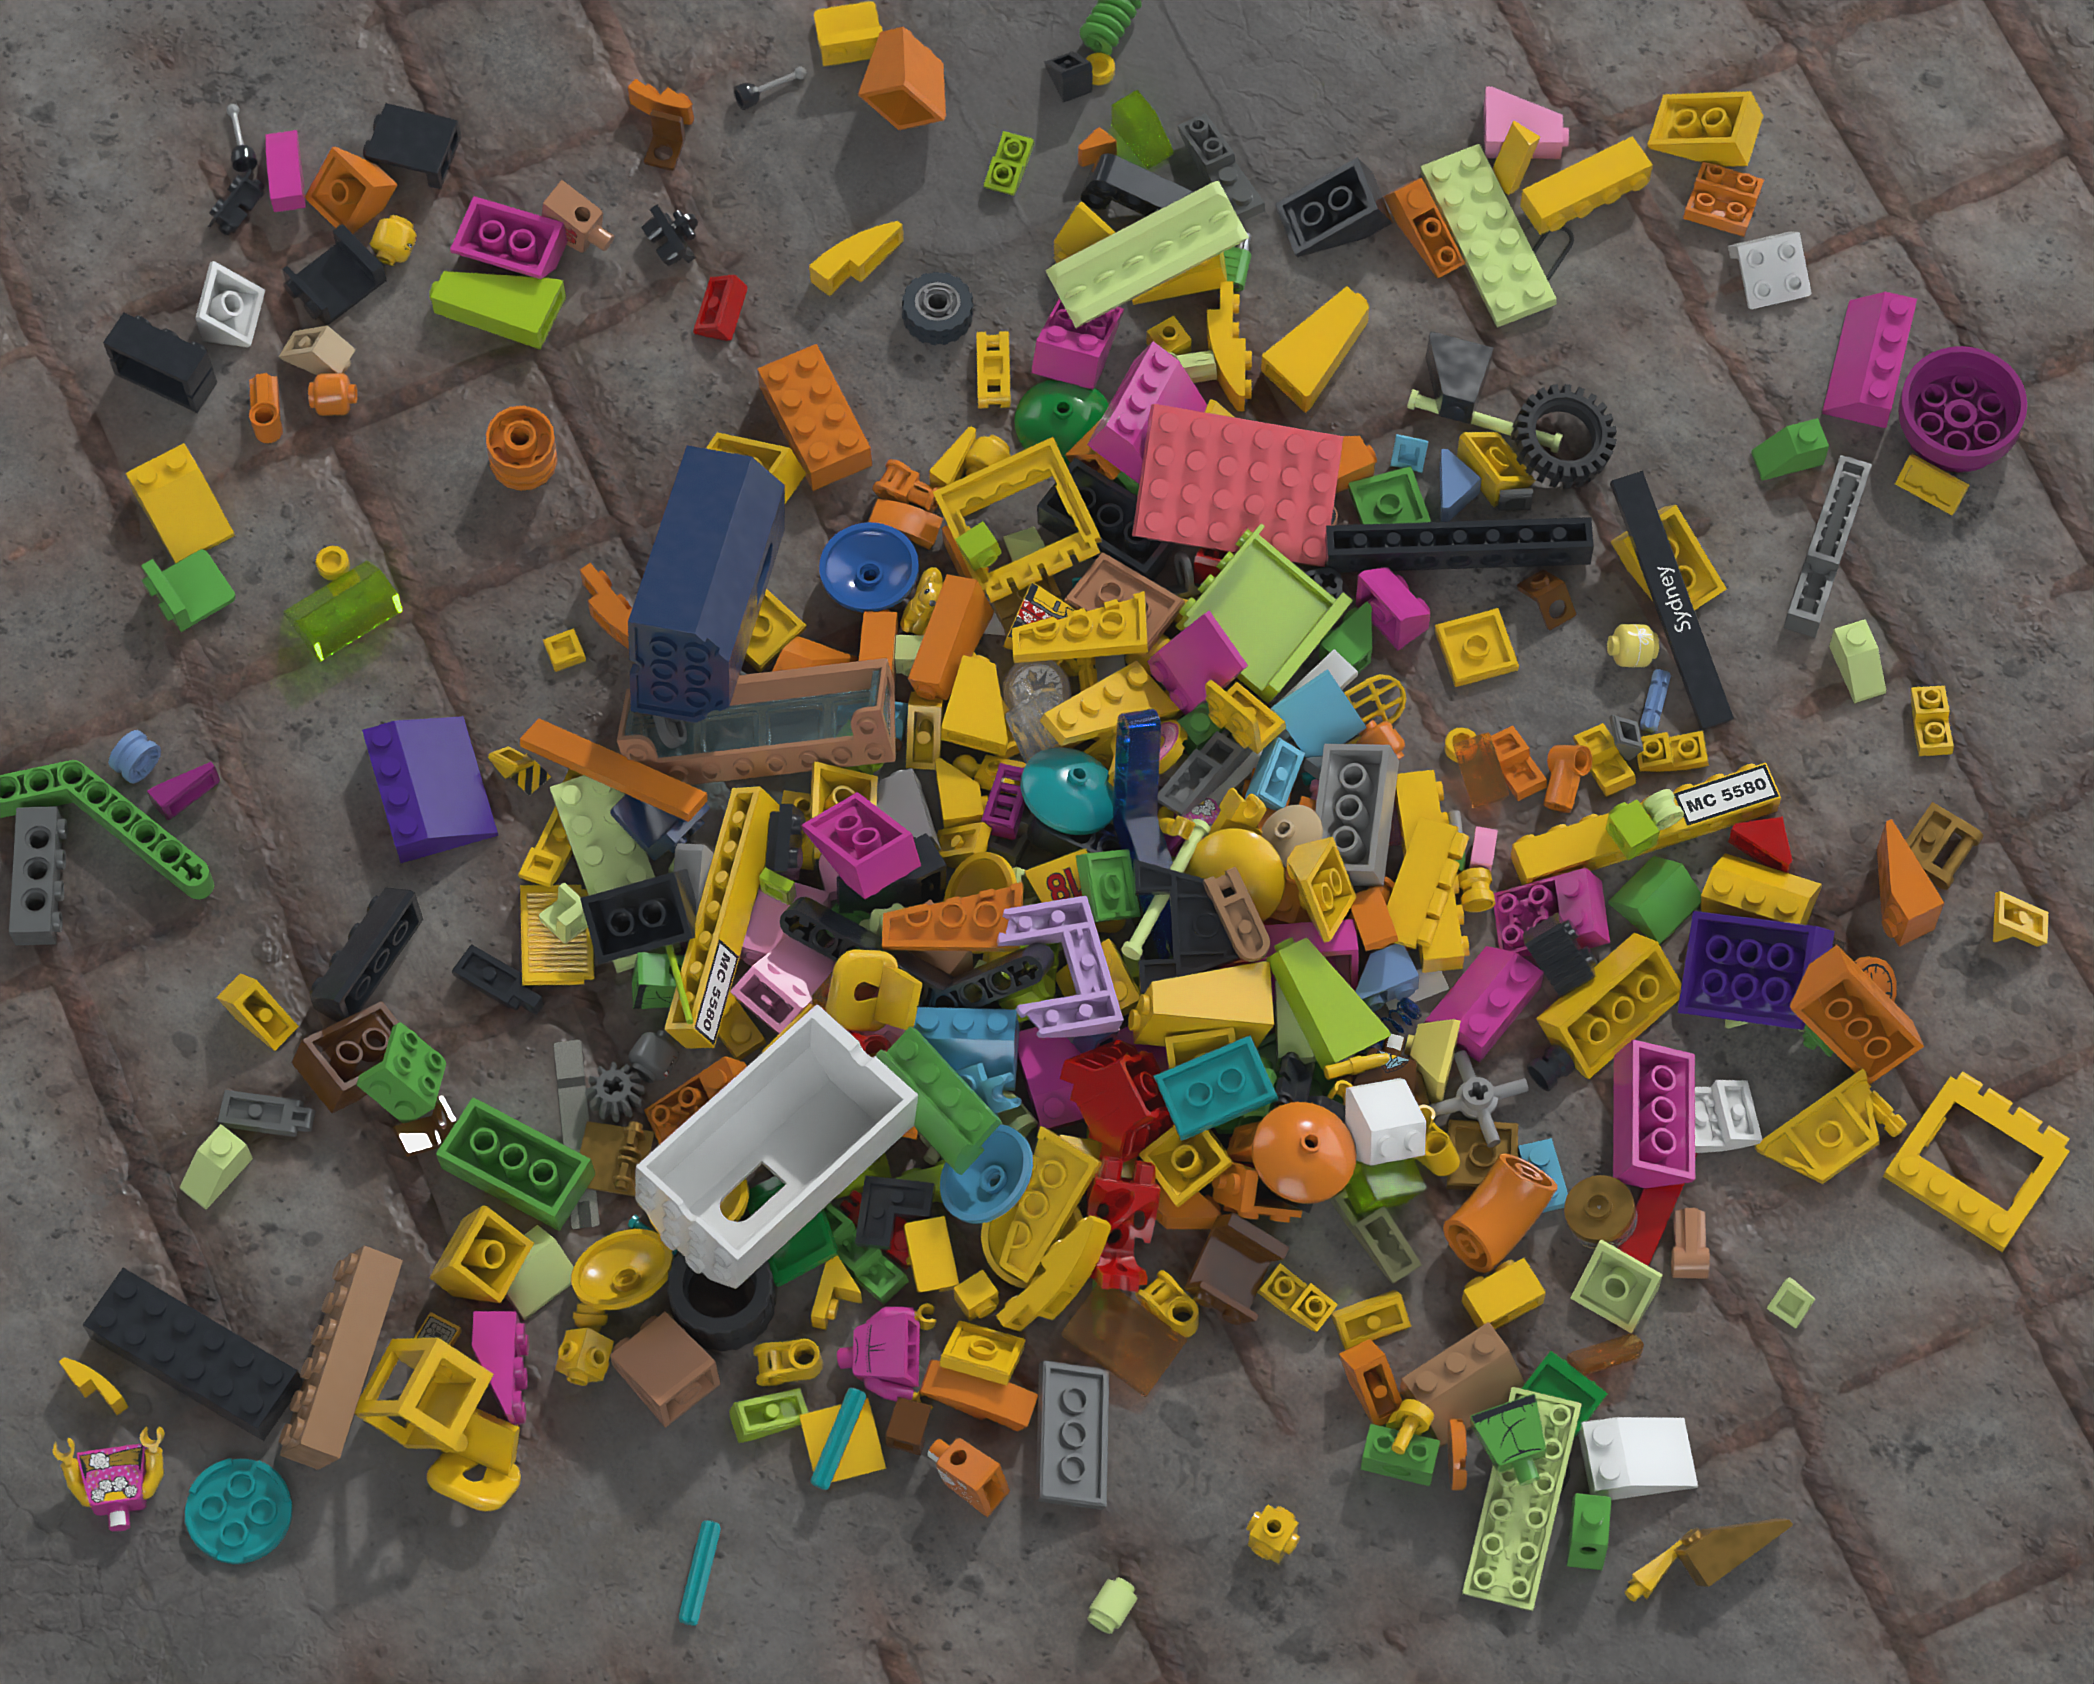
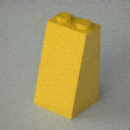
M1262 961L1151 982L1146 992L1140 995L1135 1009L1131 1010L1129 1014L1128 1027L1129 1030L1133 1031L1134 1044L1166 1047L1165 1037L1234 1027L1236 1041L1250 1035L1257 1049L1274 1025L1270 962Z

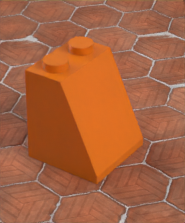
M904 27L882 31L879 34L858 95L897 130L944 121L946 108L943 62Z

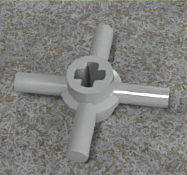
M1459 1051L1454 1054V1059L1464 1083L1459 1087L1455 1098L1430 1104V1107L1435 1111V1117L1461 1111L1467 1118L1478 1120L1487 1146L1494 1147L1500 1144L1501 1141L1491 1114L1496 1109L1498 1100L1528 1092L1527 1081L1523 1078L1493 1086L1487 1079L1476 1077L1467 1051Z

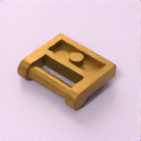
M1932 802L1906 839V842L1929 879L1937 887L1948 890L1954 882L1953 875L1972 847L1979 845L1983 839V834L1976 827ZM1955 832L1962 839L1944 866L1940 868L1933 863Z

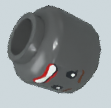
M658 1030L657 1033H643L628 1056L632 1073H638L641 1079L648 1083H653L654 1080H665L679 1058V1051L674 1046L676 1040L662 1030Z

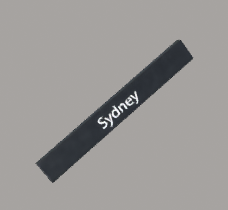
M1643 471L1614 479L1610 482V486L1700 731L1730 722L1734 719L1645 475Z

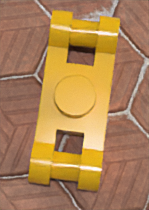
M999 331V335H986V332H976L978 408H988V405H1001V408H1011L1009 331ZM987 348H1000V351H987ZM1000 385L1001 392H988V386Z

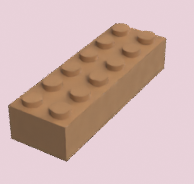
M364 1245L355 1252L349 1253L343 1260L337 1262L332 1274V1279L336 1280L333 1291L326 1295L322 1305V1312L325 1313L322 1325L316 1327L311 1339V1344L315 1347L311 1358L308 1357L301 1370L300 1377L304 1378L301 1390L295 1392L290 1404V1411H293L290 1424L287 1423L284 1426L279 1438V1444L283 1445L280 1456L318 1470L340 1459L403 1260Z

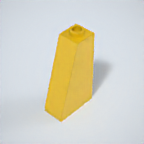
M1346 286L1262 354L1261 371L1305 413L1311 409L1368 324L1369 304L1360 293L1355 294Z

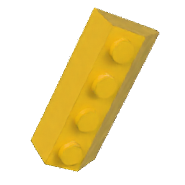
M1633 933L1594 967L1595 978L1560 997L1536 1018L1550 1043H1555L1562 1047L1573 1060L1575 1068L1585 1078L1590 1079L1614 1058L1617 1052L1630 1041L1637 1038L1680 1000L1682 983L1658 941Z

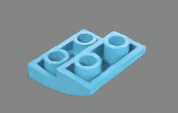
M1328 669L1272 707L1275 713L1285 721L1287 731L1299 749L1305 753L1304 756L1306 758L1323 756L1324 744H1344L1367 728Z

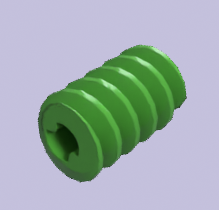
M1098 0V4L1092 9V14L1087 17L1086 23L1080 28L1079 35L1081 40L1093 52H1101L1110 56L1113 52L1112 47H1115L1119 43L1118 38L1124 35V28H1128L1131 24L1130 19L1136 16V9L1142 7L1141 0Z

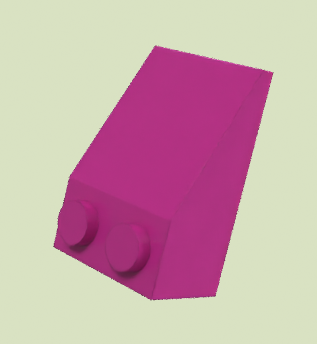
M1210 611L1200 616L1147 661L1154 678L1162 682L1169 692L1170 699L1185 716L1203 703H1207L1205 684L1209 680L1214 681L1224 689L1248 667Z
M858 792L802 824L803 831L843 881L864 899L878 893L884 887L907 876L911 871L921 866L912 833Z
M1037 1027L1020 1031L1018 1059L1033 1114L1038 1121V1132L1040 1126L1052 1131L1085 1122L1079 1107H1077L1075 1102L1070 1101L1073 1084L1059 1079L1064 1060L1081 1053L1067 1037L1039 1038L1036 1035L1039 1031Z

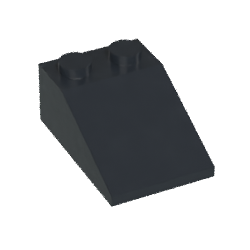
M1358 157L1275 203L1294 254L1297 257L1366 239L1393 224L1373 172Z

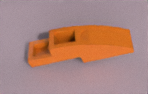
M590 562L580 569L582 584L592 596V598L587 600L590 615L611 637L629 649L628 620L632 608L621 593L616 595L611 589L612 583L603 570L598 572Z

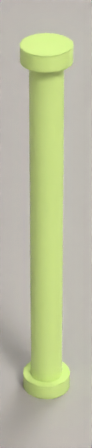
M1412 390L1407 408L1414 410L1417 407L1438 414L1435 399L1419 395L1420 391ZM1476 411L1471 422L1473 425L1510 436L1514 429L1512 422ZM1536 430L1539 444L1551 448V452L1558 453L1563 434L1556 433V435Z
M1200 819L1192 820L1195 823V827L1189 840H1185L1170 867L1171 870L1184 872L1193 856L1197 843L1203 837L1208 836L1211 830L1206 822ZM1169 895L1154 896L1130 941L1125 942L1121 948L1125 956L1134 960L1140 959L1143 953L1142 946L1166 905Z

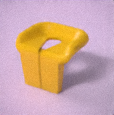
M850 950L844 953L834 965L826 1013L848 1031H878L886 1025L907 1030L910 1026L914 1028L922 983L904 970L899 969L896 959L887 952L878 950ZM862 982L879 987L877 997L862 1001L855 999L854 991L857 985Z
M476 1408L463 1432L467 1439H469L468 1448L462 1451V1453L443 1452L427 1471L428 1484L439 1494L479 1511L498 1510L505 1505L520 1485L521 1473L515 1464L520 1427ZM478 1464L487 1467L484 1478L481 1481L472 1482L463 1476L464 1472Z

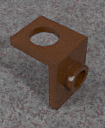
M652 110L650 118L653 137L644 158V164L674 171L686 140L683 118ZM662 146L672 149L673 154L667 160H659L654 155L657 148Z
M1543 569L1517 584V588L1521 593L1537 602L1548 630H1552L1576 616V611L1565 582ZM1557 600H1562L1564 602L1563 613L1558 617H1551L1549 613L1551 604Z
M443 1095L437 1096L432 1116L396 1125L393 1131L406 1156L409 1157L440 1148L455 1125L456 1119ZM442 1111L446 1118V1125L443 1122Z

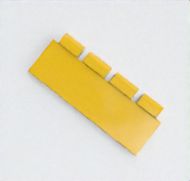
M1419 816L1387 904V909L1399 940L1394 943L1416 949L1417 944L1426 947L1431 946L1438 923L1427 919V916L1435 920L1441 918L1449 893L1438 889V887L1446 890L1452 888L1460 865L1455 860H1462L1469 840V836L1458 832L1457 826Z

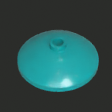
M1066 747L1042 750L1028 761L1022 772L1020 786L1026 805L1040 821L1057 831L1073 835H1086L1100 831L1112 821L1119 806L1118 788H1114L1108 782L1109 771L1097 759L1082 751Z

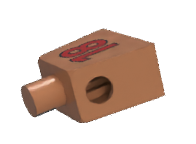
M563 180L559 182L543 203L542 216L563 222L567 237L566 245L580 253L585 252L591 243L602 251H606L614 240L615 236L602 227V210Z

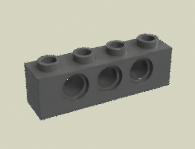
M57 807L16 808L9 934L16 946L56 944L57 932H62L63 918L62 913L58 912L59 901L64 900V883L60 881V870H65L66 853L65 850H62V839H67L68 824L67 819H62ZM48 841L45 847L35 848L39 842ZM47 872L43 878L39 880L33 879L37 873ZM45 903L42 909L31 911L34 905Z

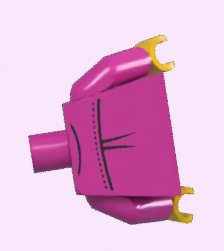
M928 1303L921 1305L918 1311H914L912 1307L882 1308L869 1318L866 1324L857 1326L854 1329L853 1347L838 1349L837 1362L841 1369L853 1368L854 1376L864 1383L865 1388L884 1399L896 1402L897 1397H902L921 1403L920 1397L925 1395L913 1391V1388L919 1387L920 1329L930 1330L936 1324L935 1319H925L922 1315L933 1314L935 1308Z

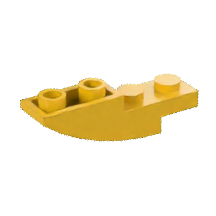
M1220 281V310L1207 309L1208 349L1214 353L1217 379L1221 388L1236 410L1244 411L1245 399H1251L1252 380L1245 379V370H1252V351H1246V338H1239V322H1233V313L1239 314L1240 294H1233V281Z
M1090 1215L1078 1221L1074 1226V1230L1063 1240L1052 1244L1048 1253L1040 1259L1046 1272L1035 1276L1031 1280L1030 1286L1020 1295L1009 1299L1005 1304V1308L996 1315L1002 1326L1021 1332L1038 1316L1050 1320L1057 1317L1078 1294L1095 1268L1111 1229L1109 1222Z

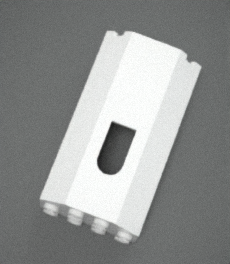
M816 1005L636 1166L635 1199L659 1231L663 1243L671 1250L677 1249L686 1257V1263L694 1272L698 1274L702 1272L710 1280L736 1289L914 1126L918 1094L877 1057L873 1058L866 1054L858 1040L819 1005ZM761 1164L785 1184L782 1189L745 1221H730L721 1213L720 1204L722 1200Z

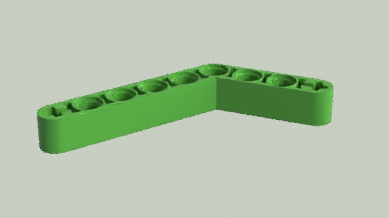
M69 760L0 775V818L16 815V808L55 807L74 803L187 896L200 900L212 893L214 881L208 865L83 763L77 760ZM81 777L79 782L68 784L71 779ZM40 785H48L45 790L35 791ZM7 792H15L10 798H2ZM98 797H106L101 803H92ZM121 817H130L125 823H116ZM147 836H154V839L148 843H141L143 838ZM170 856H179L175 862H165ZM188 871H190V874L194 877L191 880L188 875Z

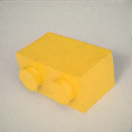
M1525 1258L1516 1262L1512 1259L1508 1260L1495 1269L1496 1273L1485 1279L1483 1276H1478L1465 1285L1466 1289L1463 1290L1461 1302L1477 1328L1489 1322L1494 1330L1544 1303L1546 1292Z

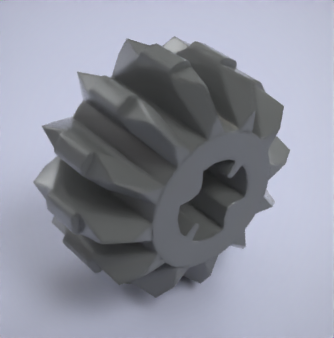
M612 1062L608 1071L599 1066L597 1068L599 1077L589 1076L588 1083L591 1087L585 1090L586 1098L591 1100L589 1102L591 1111L599 1110V1116L603 1120L612 1114L613 1120L618 1122L620 1119L619 1114L621 1113L631 1118L633 1115L631 1107L641 1108L642 1101L639 1097L645 1094L644 1086L639 1084L641 1081L640 1075L638 1073L631 1074V1068L627 1064L618 1070L616 1063Z

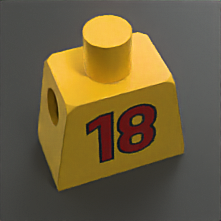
M1086 848L1024 871L1026 878L1041 903L1082 896L1076 856L1086 854Z

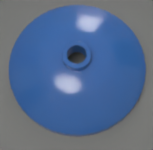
M869 522L849 526L834 535L823 549L819 563V572L825 591L841 606L858 612L882 611L897 605L909 595L918 578L919 562L915 547L902 532L889 525ZM869 576L875 577L872 581L865 580Z

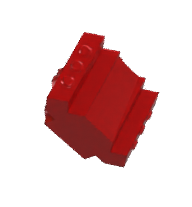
M1119 1039L1064 1060L1059 1079L1073 1084L1070 1101L1075 1102L1082 1113L1090 1131L1088 1138L1103 1143L1099 1159L1102 1160L1103 1156L1116 1157L1126 1162L1138 1157L1140 1152L1171 1129L1174 1124L1154 1079L1155 1075L1162 1072L1152 1052H1138L1134 1045Z

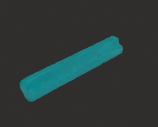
M849 1388L811 1478V1484L817 1488L827 1490L830 1487L866 1400V1394L861 1390Z
M703 1521L701 1523L678 1616L679 1621L685 1625L695 1626L698 1624L721 1531L720 1524L716 1522Z

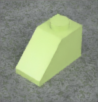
M1866 619L1835 628L1829 647L1854 703L1885 694L1886 686L1878 646Z
M220 1124L197 1149L180 1185V1189L207 1210L253 1159L247 1144Z

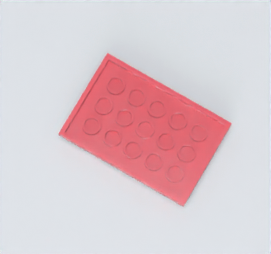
M1151 404L1132 536L1236 553L1240 548L1235 543L1244 532L1249 529L1253 533L1262 523L1265 527L1259 535L1292 563L1325 567L1326 526L1331 525L1343 436Z

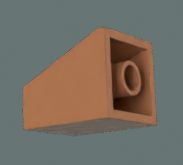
M664 1312L659 1317L655 1315L647 1319L640 1327L641 1331L631 1339L626 1337L614 1346L610 1358L613 1367L666 1428L718 1387L720 1379L716 1362Z

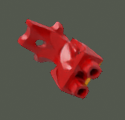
M1103 1156L1099 1171L1088 1186L1086 1217L1092 1215L1108 1221L1111 1225L1109 1234L1116 1228L1120 1229L1121 1236L1116 1243L1110 1244L1106 1241L1101 1256L1089 1278L1094 1279L1101 1289L1112 1288L1138 1292L1139 1285H1147L1148 1277L1145 1269L1137 1265L1135 1261V1237L1142 1238L1144 1243L1151 1242L1161 1188L1155 1181L1156 1173L1153 1163L1135 1161L1133 1177L1130 1178L1121 1176L1122 1159ZM1105 1203L1109 1207V1212L1105 1217L1101 1218L1097 1215L1099 1205ZM1138 1211H1142L1145 1216L1144 1225L1140 1228L1134 1225V1215Z

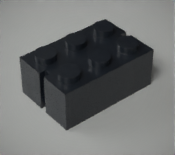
M123 312L103 342L115 375L196 413L199 412L217 384L208 351L204 346L194 341L191 343L184 341L169 329L164 328L161 330L154 327L147 319L136 315L133 317Z

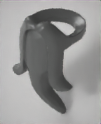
M1184 551L1177 552L1174 558L1177 585L1164 587V589L1182 599L1201 596L1202 593L1198 590L1200 585L1194 583L1193 570L1187 554ZM1181 564L1184 569L1185 578L1182 575Z

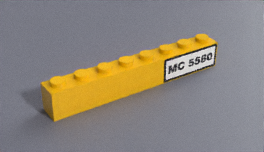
M1763 763L1757 766L1755 764H1747L1739 768L1735 773L1725 776L1724 774H1716L1709 777L1704 783L1694 786L1692 784H1685L1676 788L1673 792L1675 796L1674 803L1682 808L1684 816L1674 825L1660 830L1657 845L1638 856L1733 826L1735 823L1746 822L1777 812L1781 796L1767 764ZM1609 813L1601 816L1591 814L1582 818L1579 823L1569 826L1560 824L1549 829L1547 833L1538 836L1529 834L1519 838L1512 845L1511 860L1521 884L1533 883L1583 868L1593 871L1627 860L1606 830Z
M760 786L732 788L696 915L695 938L689 940L680 972L693 1023L690 1025L686 1023L677 986L664 1030L686 1049L714 1048L760 885L759 876L764 870L766 863L770 813L772 811H779L780 806Z

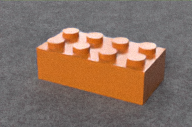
M817 344L757 368L760 389L794 455L806 472L805 477L813 491L872 466L871 447Z

